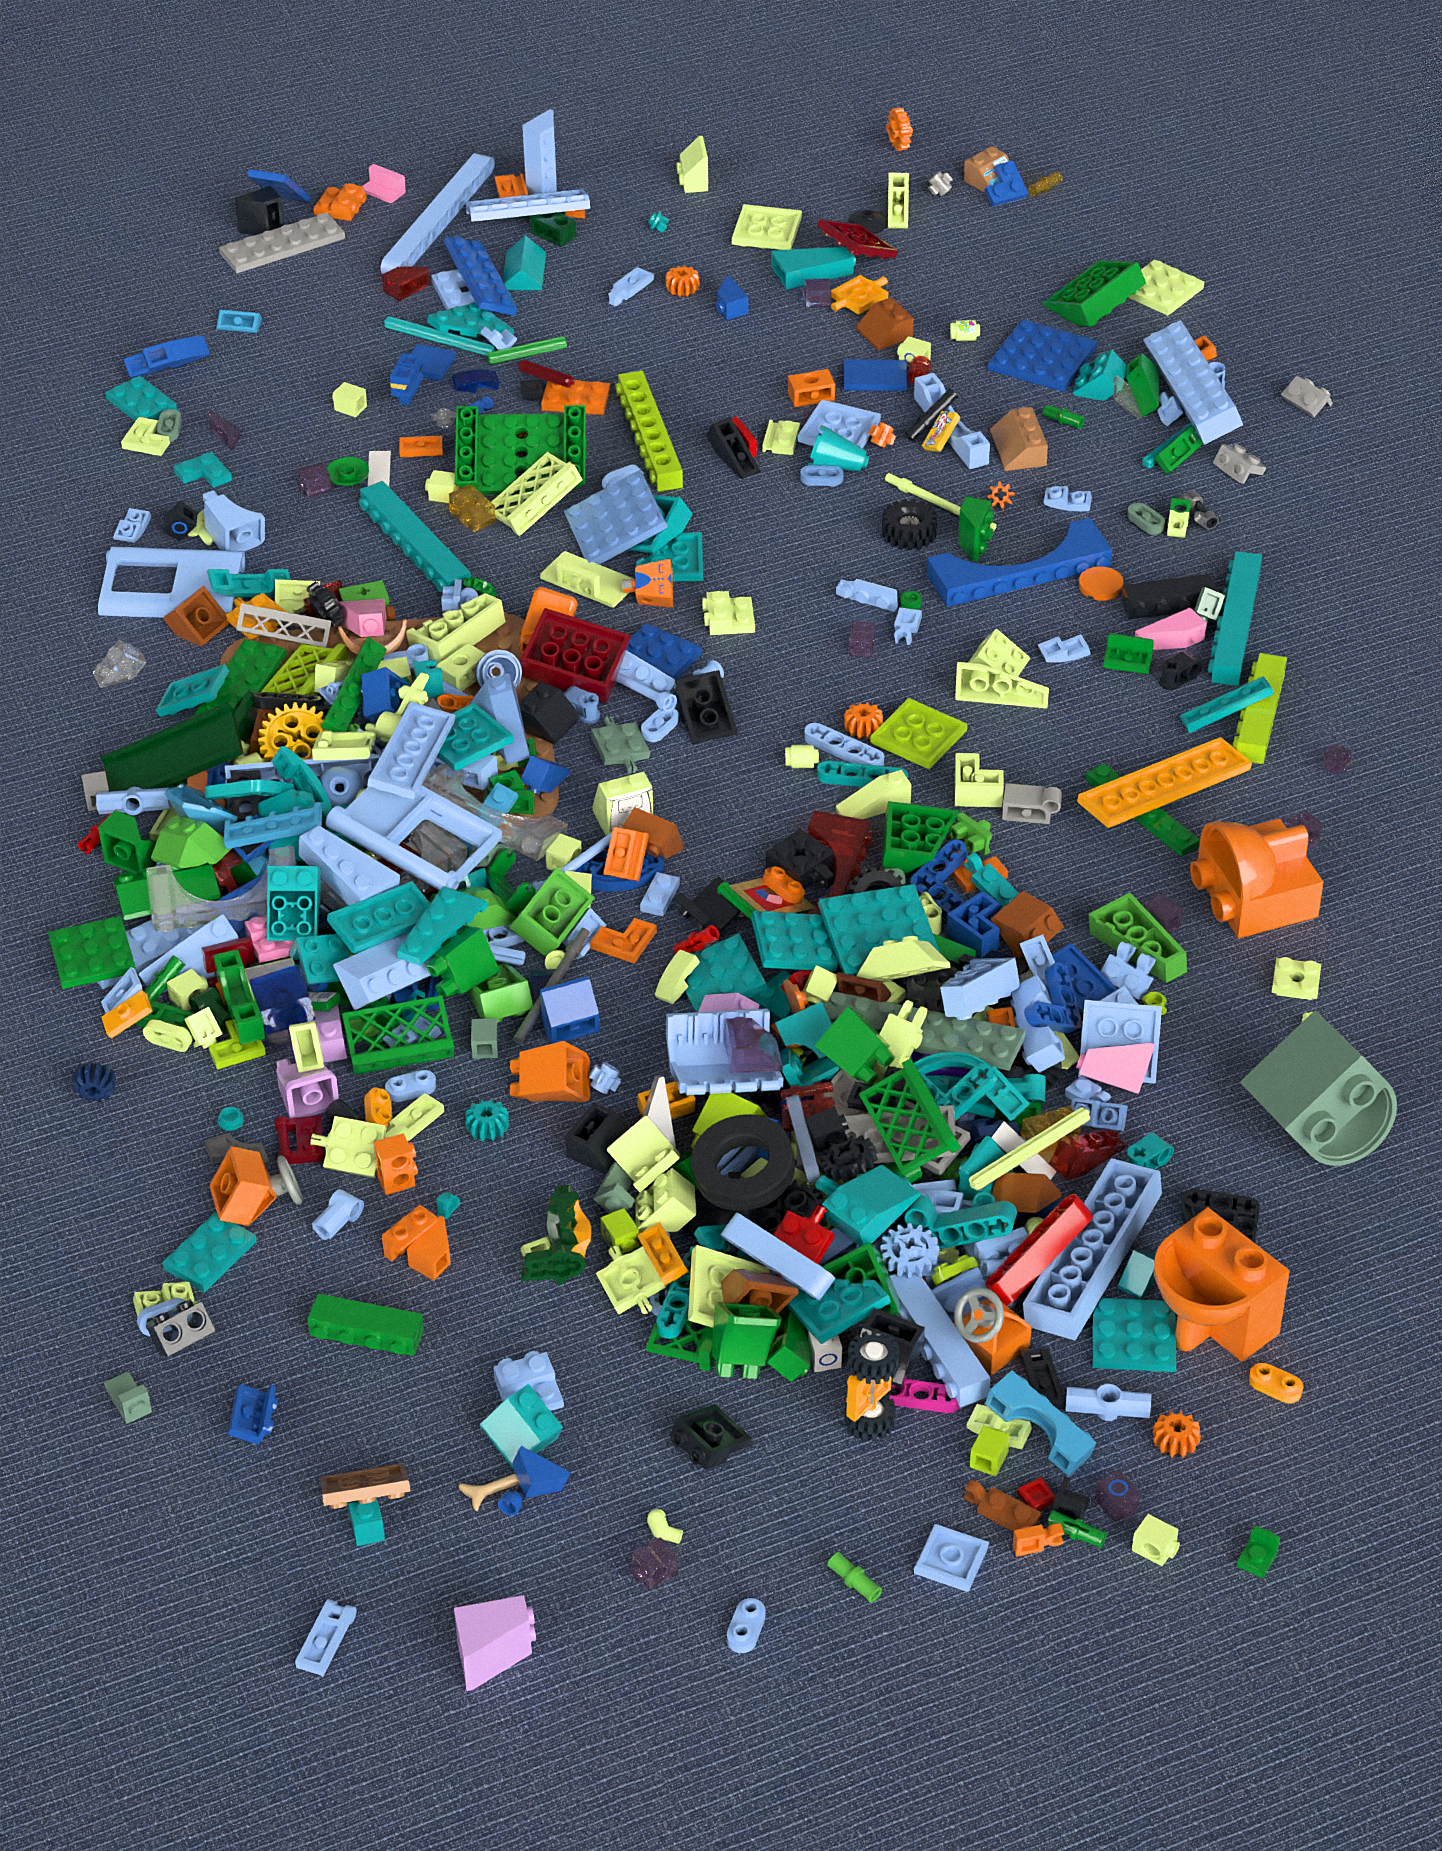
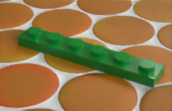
M367 637L363 642L321 724V727L327 731L346 732L363 698L361 692L362 674L377 670L387 651L385 647L370 637Z
M1104 763L1086 773V781L1094 787L1121 777ZM1160 807L1134 817L1137 822L1181 857L1195 850L1200 845V839Z

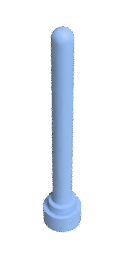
M618 673L617 682L656 701L658 708L666 712H670L675 708L677 704L675 695L667 691L659 693Z
M612 832L560 870L564 873L565 870L575 871L610 845ZM546 880L532 883L536 892Z

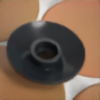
M862 210L853 213L849 217L848 223L862 225L873 234H876L887 227L888 220L880 212Z

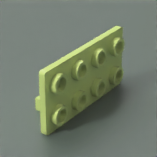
M566 551L562 552L540 574V578L612 608L628 594L623 593L622 580L634 579L594 562L588 563L586 559Z

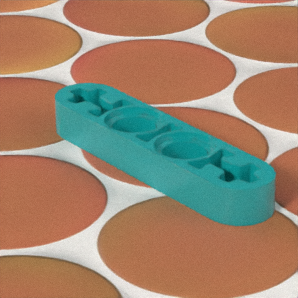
M823 761L817 766L818 780L822 783L864 787L875 780L869 778L871 775L881 776L899 770L903 771L907 779L909 776L908 772L902 768L837 761ZM846 773H855V774H857V775H856V776H847V775H845V774H846Z
M690 1252L682 1260L688 1272L672 1282L657 1317V1332L666 1339L677 1337L681 1333L688 1317L690 1287L683 1288L679 1284L683 1281H690L692 1256ZM682 1301L685 1305L681 1308H674L671 1306V1303ZM670 1316L673 1317V1324L666 1327L670 1322Z

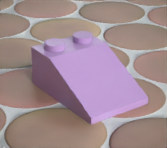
M338 1004L329 1011L288 1010L289 1025L315 1021L319 1031L324 1063L347 1059Z

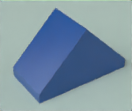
M520 1446L512 1463L525 1498L562 1491L571 1472L523 1446Z

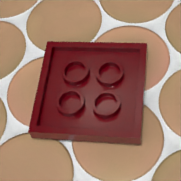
M819 219L817 227L823 230V234L836 239L837 244L849 248L848 251L854 255L864 254L868 257L875 255L882 259H887V257L896 258L897 249L862 225Z

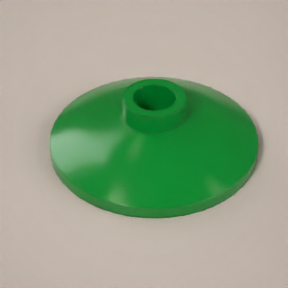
M344 457L334 460L326 468L327 478L332 483L343 486L358 484L369 475L368 464L355 457Z

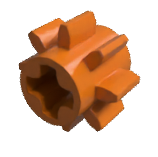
M879 422L878 426L872 425L868 433L872 436L870 442L882 448H885L886 444L892 445L896 438L892 434L894 428L882 422Z
M999 481L998 487L990 486L993 492L987 498L995 500L992 503L993 507L1000 504L1001 508L1004 509V504H1013L1010 496H1014L1015 493L1008 491L1011 486L1010 484L1003 487ZM1000 490L1007 494V496L1003 497L1002 501L996 497V495H999Z

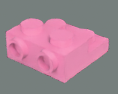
M255 916L249 921H244L246 937H251L254 954L259 963L290 956L289 950L294 941H267V917Z

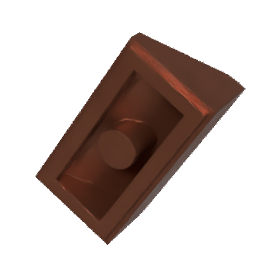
M840 972L836 974L839 993L865 997L881 1003L887 1002L891 997L890 990L883 982Z

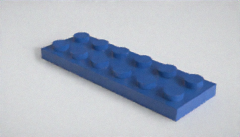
M446 236L444 244L478 308L515 316L518 308L483 244L477 240H464L459 236Z

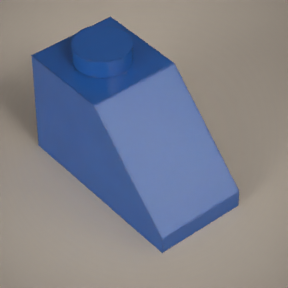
M730 276L725 277L717 292V302L715 304L717 312L726 320L748 314V296Z
M531 755L521 780L524 784L528 785L527 790L534 791L536 794H540L541 791L551 793L570 774L571 770L553 761Z

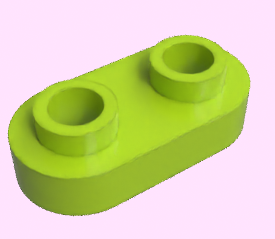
M966 1254L953 1262L954 1264L950 1266L946 1262L934 1269L935 1274L931 1277L935 1285L938 1286L943 1282H949L966 1270L979 1268L980 1265L975 1256L969 1258Z

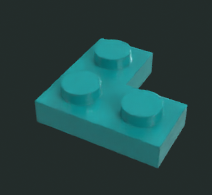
M212 452L173 466L174 473L183 484L204 477L213 488L232 481L231 473Z

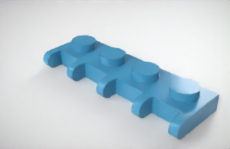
M316 802L314 803V808L300 810L299 806L293 807V812L279 815L275 811H271L269 817L254 820L252 816H246V821L232 824L231 820H226L224 827L225 847L230 849L305 834L313 828L321 826V803Z

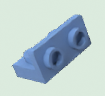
M976 1267L962 1272L957 1278L949 1282L939 1284L931 1291L954 1323V1311L959 1298L972 1288L987 1287L985 1286L980 1269ZM977 1296L979 1303L987 1299L985 1296ZM969 1301L964 1306L962 1316L972 1310Z

